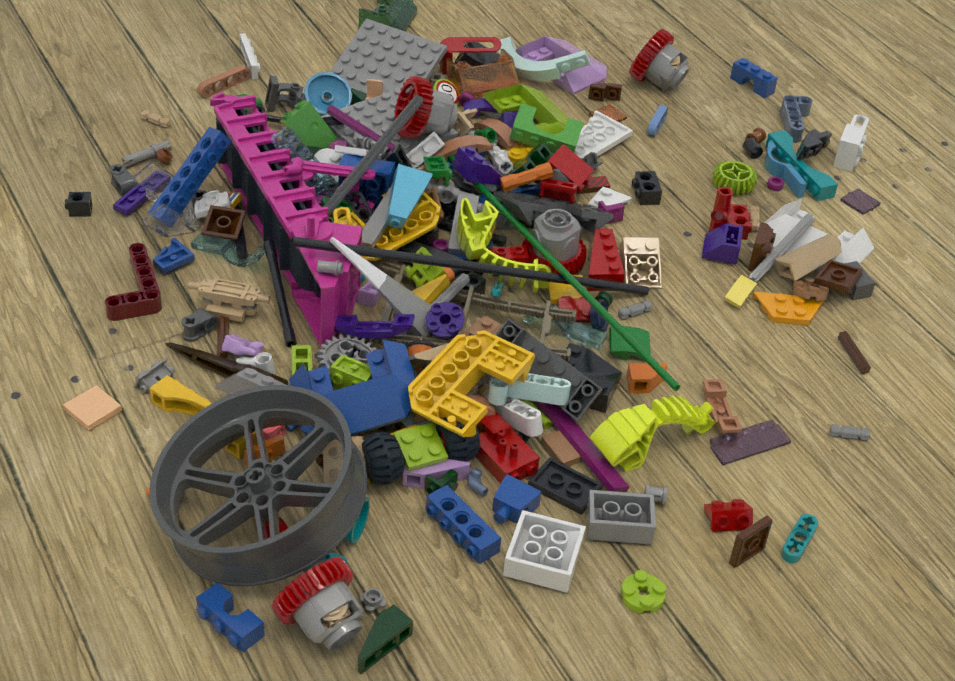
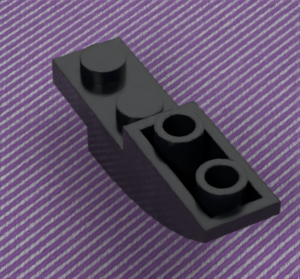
M816 129L810 131L797 150V159L800 161L816 156L821 148H825L830 143L832 134L829 131L820 133Z

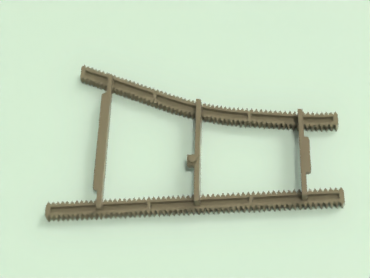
M384 259L380 260L378 269L385 274L387 273V275L393 276L395 281L400 284L403 280L405 282L408 281V283L411 282V284L414 283V281L409 280L407 273L404 271L406 265L402 264L401 267L393 264V262L390 263V261L387 262ZM471 285L469 291L462 289L453 297L454 300L466 302L463 312L465 323L463 329L458 332V335L464 334L471 304L473 306L480 305L483 308L487 307L490 310L497 309V311L504 310V312H515V314H525L530 317H544L540 342L543 344L545 343V337L550 334L553 319L555 321L562 320V322L564 320L566 322L572 321L573 323L576 321V309L574 311L572 309L570 311L569 309L562 310V308L555 309V307H550L551 301H547L546 307L545 305L542 307L541 305L538 306V304L531 305V303L527 304V302H516V300L513 302L512 300L509 301V299H499V297L492 298V296L489 297L486 294L474 293V286ZM386 302L380 321H390L393 308L388 302ZM339 331V333H338V339H339V335H340V334H341L344 338L347 337V334L342 333V332ZM399 334L386 338H365L364 343L371 342L373 345L377 344L378 346L381 344L382 346L384 345L383 340L407 346L412 341L424 340L438 347L450 343L454 338L442 339L435 338L434 336L431 338L430 336L423 337V335L419 337V335L412 336L410 334L408 336L406 334L404 336V334ZM548 347L565 361H570V348L567 350L562 347L560 349L558 347Z

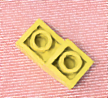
M741 275L731 287L724 300L740 309L757 286V283Z

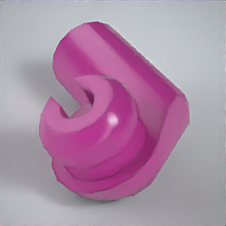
M300 157L293 158L291 165L283 167V173L285 175L300 173L304 165L303 160Z

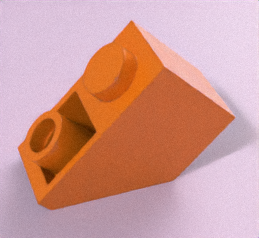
M628 363L626 379L629 393H650L664 381L648 363ZM659 363L667 370V363Z

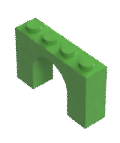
M521 103L509 139L533 147H537L544 142L552 153H555L564 144L572 152H575L583 122L568 118L562 132L556 134L546 133L534 125L533 119L537 108Z

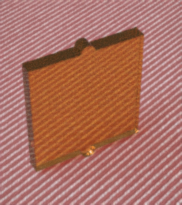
M611 104L596 109L617 122L627 119L625 114ZM596 110L589 112V115L593 117Z

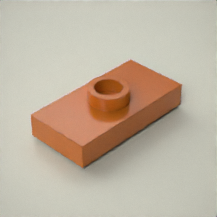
M281 434L265 441L269 460L285 453V439ZM256 444L254 445L256 458L259 459L261 458L259 445ZM245 449L244 462L248 468L247 449Z

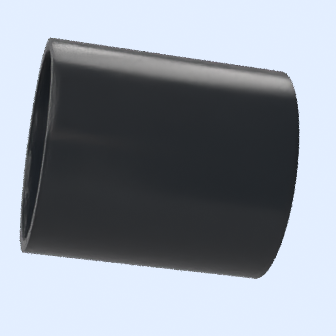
M754 138L744 141L742 147L750 158L757 159L762 155L763 149Z

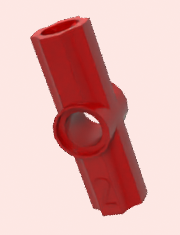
M718 188L714 208L711 212L709 232L727 223L733 196L731 188Z

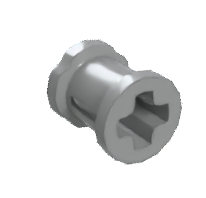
M646 484L644 494L654 495V502H661L662 505H665L667 486L659 488Z

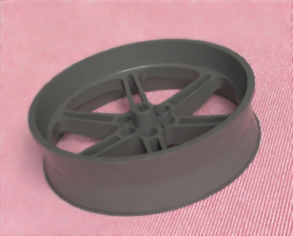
M290 385L261 386L239 391L210 404L179 428L165 445L155 464L150 482V503L158 524L172 539L174 548L181 560L193 572L215 583L219 582L223 585H264L286 579L306 570L328 555L345 538L355 524L365 501L367 471L364 459L352 441L350 429L343 414L330 400L321 394L302 387ZM281 425L315 427L314 430L279 460L270 463L263 429ZM255 431L261 456L259 459L256 458L252 435ZM245 436L248 468L244 472L233 473L201 468L219 450ZM338 440L340 442L343 452V464L334 484L296 480L317 459L331 441ZM195 488L231 498L195 527L189 530L180 529L178 510L186 489ZM286 506L316 507L297 524L281 533L279 532L278 512L281 508ZM249 518H256L259 542L236 547L206 546L231 532ZM269 521L270 538L268 539L265 523Z

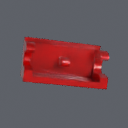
M547 178L541 182L539 197L569 201L573 204L578 184Z

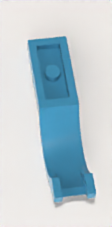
M772 141L768 142L765 155L766 171L775 177L782 178L797 198L804 197L807 183L791 164H785L774 159L771 152L776 149V145Z

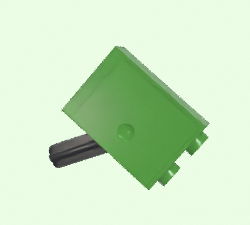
M306 100L298 102L295 105L296 108L291 112H286L282 116L283 119L279 121L297 145L327 148L330 145L329 142H334L338 139L329 126L343 124L332 116L321 117L311 102Z

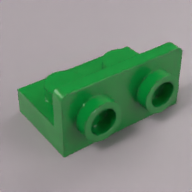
M423 157L426 172L432 173L433 179L442 177L445 186H449V180H452V170L449 169V162H446L445 157Z

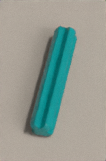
M496 281L491 288L492 292L490 295L498 298L503 291L504 283Z

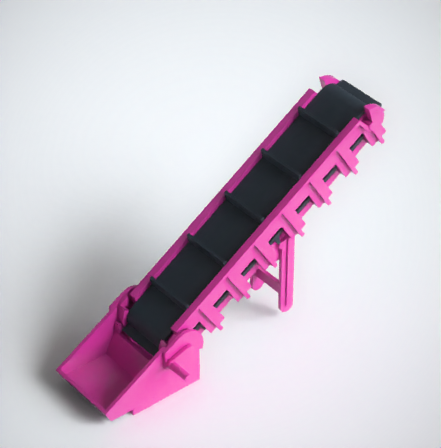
M223 92L218 93L210 100V106H214V113L216 115V129L223 132L232 141L218 160V164L221 166L234 191L242 193L241 203L263 241H274L279 269L289 283L292 297L297 307L300 308L321 348V344H325L327 339L331 341L332 336L337 338L339 331L335 329L334 325L338 315H352L358 290L361 287V272L342 253L291 246V240L293 236L330 241L329 239L333 237L344 244L362 246L363 227L331 223L328 220V207L320 206L322 197L330 198L331 196L315 194V187H308L305 184L316 173L348 177L355 167L303 160L304 165L300 173L285 175L283 167L293 163L291 162L290 149L281 147L278 130L272 131L267 125V113H261L256 108V96L238 97L236 95H224ZM367 169L360 179H374L375 171ZM360 179L348 192V195L352 191H359ZM353 196L354 199L352 200V202H356L359 206L356 208V210H358V208L362 206H366L365 203L363 205L360 204L359 196ZM367 201L371 210L373 211L374 204L370 201ZM336 260H339L340 263H343L342 275L338 274V276H335L331 273H318V261L336 262Z

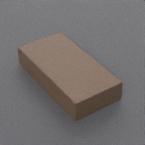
M559 430L542 436L541 443L556 461L568 467L580 462L581 456Z

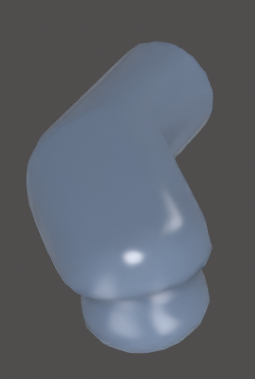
M473 468L468 474V486L481 497H484L489 489L481 483L482 471L479 468Z

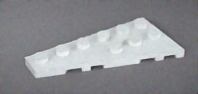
M596 110L594 116L590 117L588 124L584 125L581 129L574 153L579 158H584L590 152H595L598 157L632 136L633 130Z

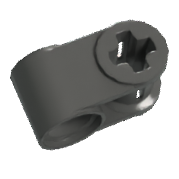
M115 164L110 167L109 171L112 175L111 185L115 187L120 195L126 194L137 185L135 177L123 165Z
M203 308L184 317L181 321L184 327L183 339L192 342L212 332L218 325V318Z

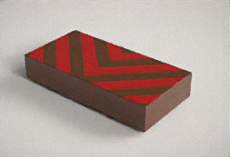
M606 176L592 177L579 194L598 192L602 187L610 188L611 185Z

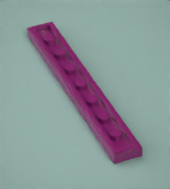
M535 401L608 491H628L630 486L567 412L558 405Z

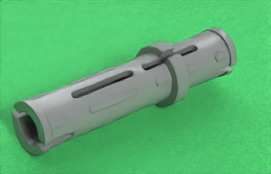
M166 140L157 145L152 144L147 149L122 157L121 160L126 162L123 165L127 168L151 157L156 158L158 156L156 152L159 149L165 148L171 151L172 146H167L171 143Z

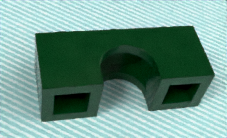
M543 142L529 151L510 174H517L544 164L553 154Z

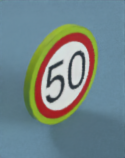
M439 79L434 83L433 90L450 94L456 105L459 104V90L451 81Z

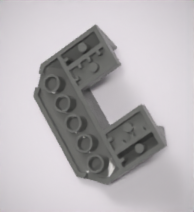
M498 192L497 195L517 219L530 225L532 220L534 221L536 217L547 210L562 209L577 219L580 226H583L585 230L594 233L595 229L603 227L614 216L590 205L583 204L582 206V204L575 202L571 204L569 201L554 198H541L539 196L513 192Z

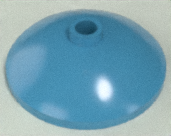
M321 72L313 75L307 81L304 97L306 101L311 102L320 115L324 116L327 114V108L330 105L335 106L339 110L350 106L352 92L349 84L341 76L330 72Z

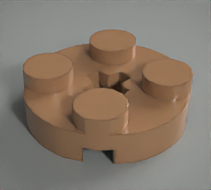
M804 278V281L794 280L792 286L794 294L806 299H810V296L816 297V301L826 300L829 293V288L815 284L811 278Z

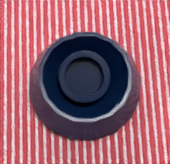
M599 300L598 302L608 311L606 302ZM591 306L590 321L592 328L605 332L609 323Z

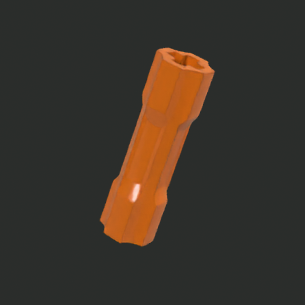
M547 162L527 171L500 177L501 187L504 192L518 188L520 185L536 180H544L553 177V170L550 163Z

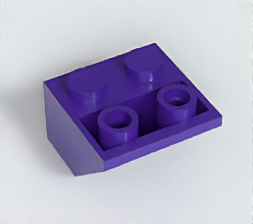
M725 223L706 233L701 258L737 264L743 226Z

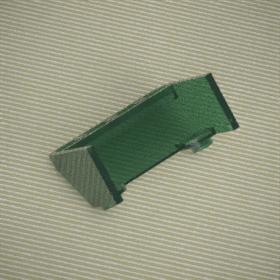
M377 0V4L381 6H378L374 11L359 8L358 30L367 18L406 32L417 15V6L412 0Z

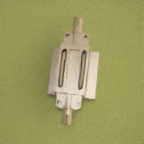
M214 278V280L204 279L201 282L191 280L188 282L189 289L199 291L203 306L207 307L205 310L217 318L224 315L229 320L243 322L246 315L256 314L258 301L269 303L271 299L270 295L260 294V289L252 288L251 284Z

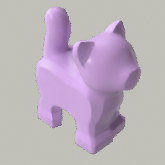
M232 334V336H225L221 351L239 356L247 354L254 357L263 352L264 344L259 341L251 342L250 340L238 337L237 334Z

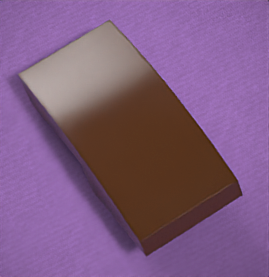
M613 83L590 84L588 99L602 102L604 98L620 101L622 85Z

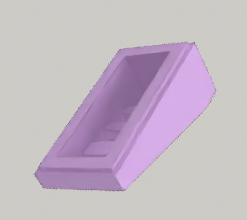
M368 282L358 290L357 302L373 307L381 299L382 295Z

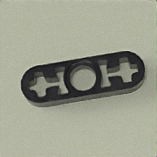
M352 191L348 195V202L359 218L362 210L369 211L368 219L363 220L360 218L363 223H367L373 212L364 195L359 191ZM353 196H361L359 202L361 205L365 203L366 206H362L358 208V210H356V208L359 206L356 202H352V200L354 199Z

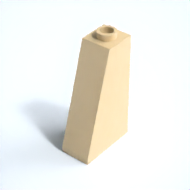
M827 234L775 258L774 262L779 276L795 281L842 253L841 241L837 236Z

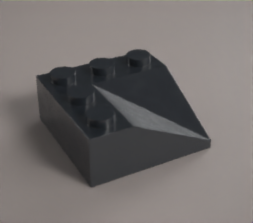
M569 343L566 348L567 350L571 349V358L568 363L603 389L589 408L606 413L621 379L622 372L590 349Z

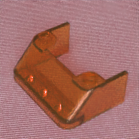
M501 49L498 63L471 67L467 62L463 61L455 64L450 58H447V78L458 88L460 95L463 92H468L474 98L483 97V93L519 84L514 59L504 49Z

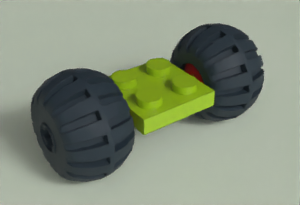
M459 421L456 422L457 428H464L465 425ZM433 422L394 432L393 435L385 432L373 433L366 437L362 443V450L366 460L367 478L374 484L388 485L397 481L402 476L404 464L407 471L410 472L445 462L447 459L467 462L474 458L480 450L478 428L476 426V434L473 437H462L436 424L435 428Z

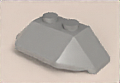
M245 368L216 384V389L231 395L255 387L287 384L257 372L255 369Z

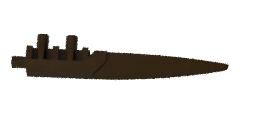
M171 342L165 343L167 347L178 354L224 377H229L245 368H251L288 385V380L250 364H240L215 354Z

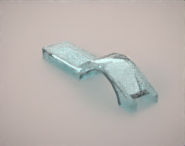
M201 233L190 242L192 249L222 255L229 263L238 267L253 264L259 261L265 254L264 246H258L256 253H247V258L240 260L237 257L236 246L231 240L205 236Z
M550 305V307H552V308H554V307H555V309L559 308V307H557V306H552V305ZM524 315L522 321L532 324L535 320L544 319V317L537 318L536 316ZM552 320L561 329L564 337L599 350L607 339V333L578 322Z

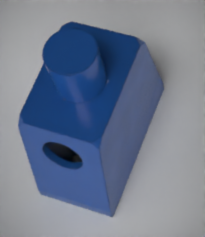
M506 474L493 498L492 510L495 513L493 515L494 520L499 524H503L507 519L518 523L522 510L533 512L540 506L542 491Z

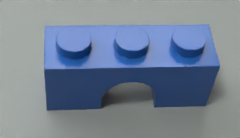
M742 58L733 62L730 76L732 80L741 85L752 80L754 83L753 92L763 98L775 93L778 77L747 59Z
M219 582L196 597V611L199 617L210 622L213 629L217 633H222L233 647H238L242 652H245L265 636L264 622L250 609L238 615L229 614L234 610L233 595Z

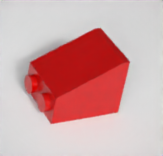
M564 144L547 161L550 163L552 170L559 169L570 183L578 184V194L592 179L590 175L594 169Z

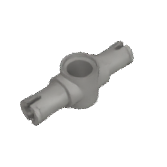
M429 182L425 190L426 192L435 187L438 197L443 203L456 202L458 193L474 195L460 191L452 182H449V186H445V183L435 184Z

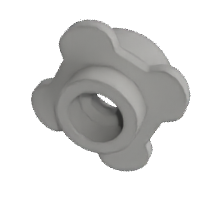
M370 588L360 596V601L366 605V610L369 612H373L378 607H384L387 603L386 599L382 598V592L376 588Z

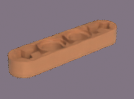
M244 65L237 66L201 82L197 87V93L204 98L210 97L246 81L250 77L251 71ZM233 75L231 81L228 82L229 77Z

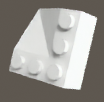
M522 510L505 557L503 576L568 593L586 526Z

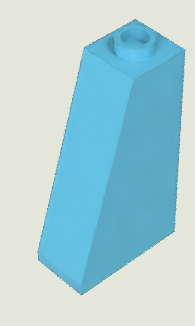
M398 164L393 178L385 225L400 229L404 227L428 187L432 173Z

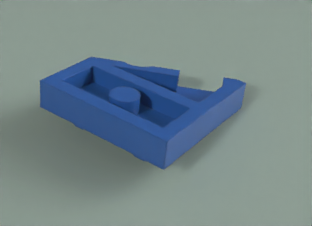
M172 238L171 245L164 247L161 253L153 259V265L163 274H166L194 261L195 256L176 238Z

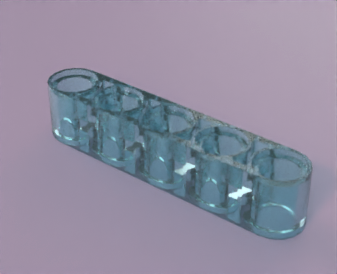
M283 127L272 134L271 140L277 149H290L291 160L295 157H300L302 160L319 162L290 127ZM316 173L311 180L306 182L310 187H315V193L319 195L332 196L338 189V183L328 174Z

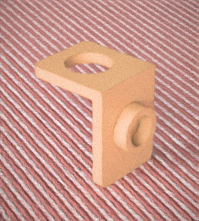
M367 79V97L365 100L383 93V81Z

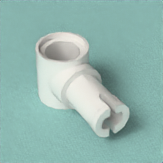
M268 352L259 353L254 357L239 356L236 360L237 363L250 364L274 375L276 374L272 355Z

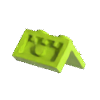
M343 354L330 366L329 374L334 391L373 379L368 364Z

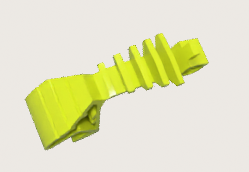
M467 198L462 199L456 224V235L460 248L465 252L469 260L480 258L479 263L551 273V269L548 266L538 264V259H535L533 264L516 262L500 257L488 250L486 247L492 238L499 211L491 203L485 201L482 212L474 214ZM499 275L498 281L502 282L503 275ZM510 277L508 286L513 285L515 277ZM525 278L520 279L519 289H523L526 281ZM532 280L533 292L537 293L538 288L548 289L550 282Z
M670 395L668 399L662 397L660 401L657 399L653 400L651 410L645 404L632 407V409L627 408L614 412L598 426L590 436V439L612 466L619 464L625 472H628L643 465L658 426L672 423L683 424L681 428L687 435L693 430L702 434L716 424L708 415L714 408L708 402H705L701 407L698 405L694 407L686 398Z

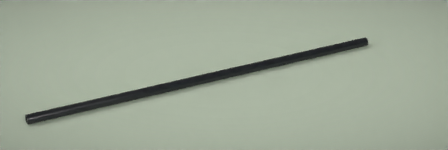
M295 236L291 240V246L341 253L330 241ZM344 244L359 256L571 285L561 274ZM573 276L583 287L639 295H648L649 293L648 286Z

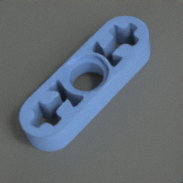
M659 106L649 123L648 135H657L666 119L668 106Z

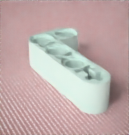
M528 373L525 383L516 380L513 385H510L491 376L488 402L493 405H503L506 403L507 397L565 405L569 400L571 383L566 379Z

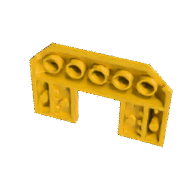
M424 192L404 227L400 229L388 225L374 248L395 251L433 230L437 226L441 207ZM353 211L350 212L353 226L364 228L365 224ZM345 215V216H343V217H341V218H339V219H340V220H345V219L347 218V216ZM362 256V258H364L367 261H376L380 259Z
M485 330L478 331L477 335L466 337L465 334L456 335L408 386L412 411L462 437H473L476 434V425L488 413V408L465 395L485 373L510 385H513L516 380L525 383L535 354ZM456 422H461L465 425L464 428H457Z

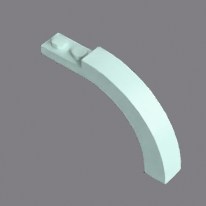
M511 37L500 40L502 46L499 53L506 66L515 75L532 81L555 80L561 78V73L590 65V59L585 50L552 60L532 61L517 54L516 46Z

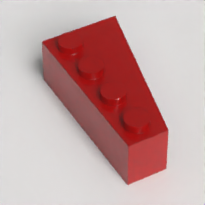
M595 229L588 278L623 283L625 273L613 229ZM587 287V291H611Z

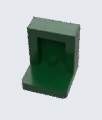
M451 469L439 480L431 475H427L425 477V491L431 494L448 485L455 492L458 487V473Z

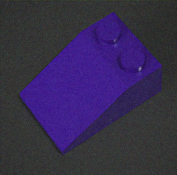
M470 146L458 148L452 166L467 182L501 185L500 177H503V175L481 156L476 149Z

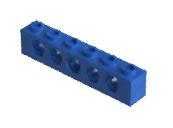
M209 127L148 213L159 222L172 227L232 141L220 130Z

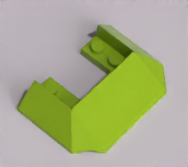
M518 84L483 93V97L500 114L518 111L521 103L537 108L534 118L540 123L535 125L539 130L556 134L562 132L565 128L568 117L542 91Z

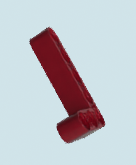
M133 243L129 246L130 263L139 291L112 295L105 299L107 318L111 321L156 314L162 310L160 289L146 247L142 243Z

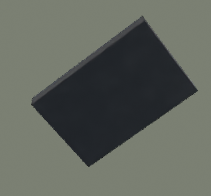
M550 457L528 481V485L542 491V495L580 515L587 509L589 491H602L603 484Z

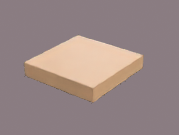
M96 385L63 404V409L89 431L121 412L122 406Z

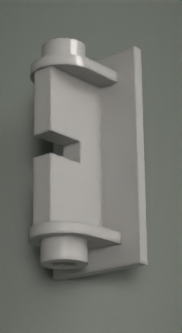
M168 357L162 361L157 360L148 371H141L136 376L137 380L134 388L140 386V390L143 393H149V388L158 382L156 378L161 380L166 375L173 376L175 369L173 366L166 364Z

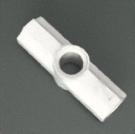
M493 146V149L488 151V156L497 170L503 174H509L513 170V163L508 158L507 150Z

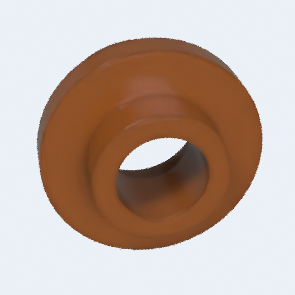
M162 148L156 152L160 162L167 164L171 162L173 155L170 151Z

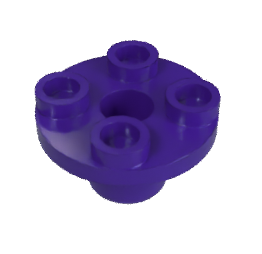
M434 303L426 315L427 329L438 338L454 337L464 327V313L461 307L454 303Z

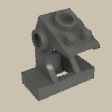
M270 75L265 99L267 111L274 112L275 105L279 102H285L288 106L295 109V105L305 99L304 87L298 83H279L276 76ZM281 91L289 92L288 95L280 94Z

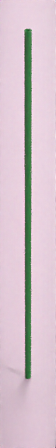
M451 155L447 158L453 163L455 156ZM472 183L674 391H678L681 387L678 382L482 183Z

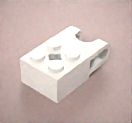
M856 114L853 116L851 124H846L833 167L852 172L854 166H858L867 138L865 132L869 122L868 117ZM856 122H862L863 125H857Z

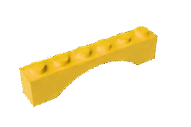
M168 375L149 388L151 403L165 412H180L194 416L212 404L208 399L201 397L192 389L185 387L178 380H174ZM255 431L252 433L254 445L257 444V435ZM245 436L226 445L224 449L238 459L243 458L244 450L246 449Z

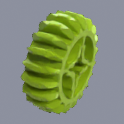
M726 160L725 162H720L714 168L712 183H714V187L731 188V191L736 196L738 194L743 196L744 194H749L755 188L757 173L754 168H751V165H746L745 162Z

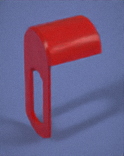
M496 37L445 38L440 44L446 45L448 50L439 62V71L443 75H447L448 78H453V53L498 52L501 49L502 43ZM466 42H492L494 46L493 48H465L464 44Z

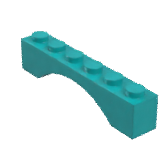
M786 130L768 133L765 147L767 148L768 142L771 141L776 145V149L771 153L780 162L791 164L807 183L806 190L817 201L835 197L838 184L830 175L815 170L802 160L799 161L793 149V138Z

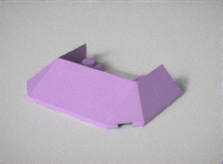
M547 36L516 49L518 55L532 61H547L582 51L566 40ZM588 55L590 65L561 73V78L552 81L574 95L590 88V84L605 81L607 66Z

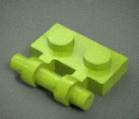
M420 247L415 253L432 256L424 247ZM412 263L414 265L412 268L406 266L404 269L409 280L414 281L416 284V288L446 273L442 267Z

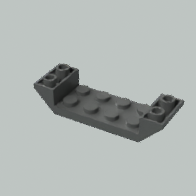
M508 318L497 332L496 336L535 354L529 373L566 379L571 383L569 400L565 405L558 406L579 421L603 389Z

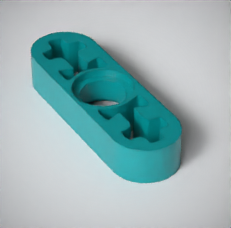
M803 514L798 519L781 552V556L786 562L797 563L801 559L818 526V520L815 516ZM809 524L807 530L804 529V525ZM794 536H802L805 541H799ZM794 547V548H796V550H795V552H793V554H792V553H790V552H791L792 548Z

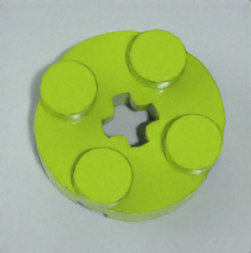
M637 570L635 574L625 578L622 583V601L628 609L636 613L643 614L644 611L654 613L664 604L666 585L657 577L647 574L643 570ZM645 591L647 594L640 595L639 592Z

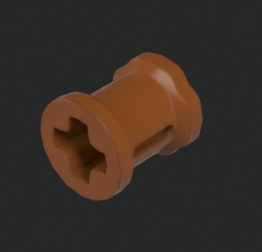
M758 127L753 133L747 134L745 140L755 138L757 143L759 141L762 142L766 139V132Z

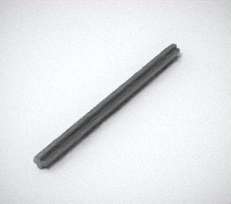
M419 95L414 96L323 205V207H328V216L423 103L422 97Z

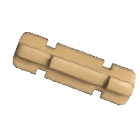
M148 110L141 112V118L164 128H168L171 124L170 119L166 117L163 118V116Z
M751 206L749 211L751 214L750 223H752V231L756 232L759 228V207Z

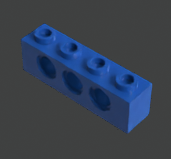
M448 485L426 496L425 510L427 514L433 517L440 527L452 536L455 543L460 544L466 550L470 558H474L481 564L500 552L501 537Z

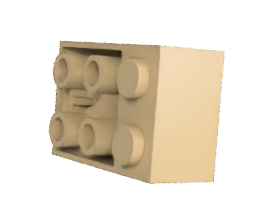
M623 237L620 244V258L625 273V283L648 286L649 288H662L659 238Z

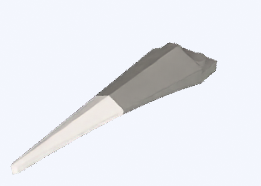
M335 238L329 239L379 291L397 314L415 315L413 326L410 329L413 335H419V337L422 335L423 337L430 336L431 338L434 336L426 326V315L431 309L430 304Z

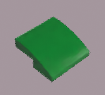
M612 326L609 328L611 355L627 360L630 355L644 360ZM622 326L651 355L649 331L631 326Z

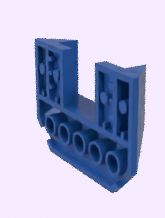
M383 340L385 348L366 353L373 378L371 380L334 391L327 366L307 371L303 364L289 378L290 386L312 390L330 400L343 414L349 426L351 436L406 420L411 409L408 386L415 379V375L405 344ZM300 425L301 431L307 435L315 428Z

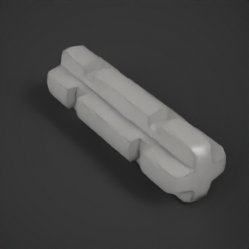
M646 300L627 306V308H620L618 316L621 319L651 311L652 303Z
M832 424L830 426V435L835 437L841 435L843 438L858 439L859 437L860 440L867 441L870 437V430L867 428L859 430L858 427L844 425L840 427V425Z

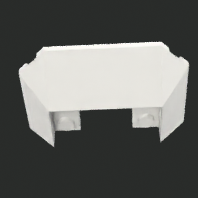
M802 199L783 205L764 222L774 229L773 233H776L772 250L806 214H809L806 211L800 210ZM809 226L784 254L827 235V233ZM862 227L855 235L847 231L841 233L838 238L841 241L842 253L831 260L840 263L857 261L861 264L874 251V246L864 228ZM826 263L822 264L814 270L820 272V270L824 267Z

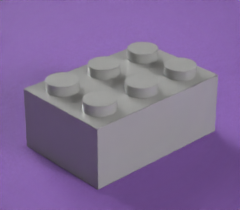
M600 490L589 491L587 503V540L652 544L656 528L654 495Z

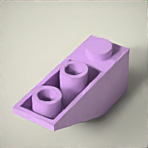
M447 459L445 462L410 472L407 471L405 466L403 486L425 489V477L427 475H431L439 480L451 469L458 473V481L468 479L470 462Z

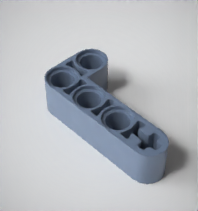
M792 95L783 97L780 113L784 129L793 138V143H798L802 139L804 131L802 117L809 116L812 105L810 97Z

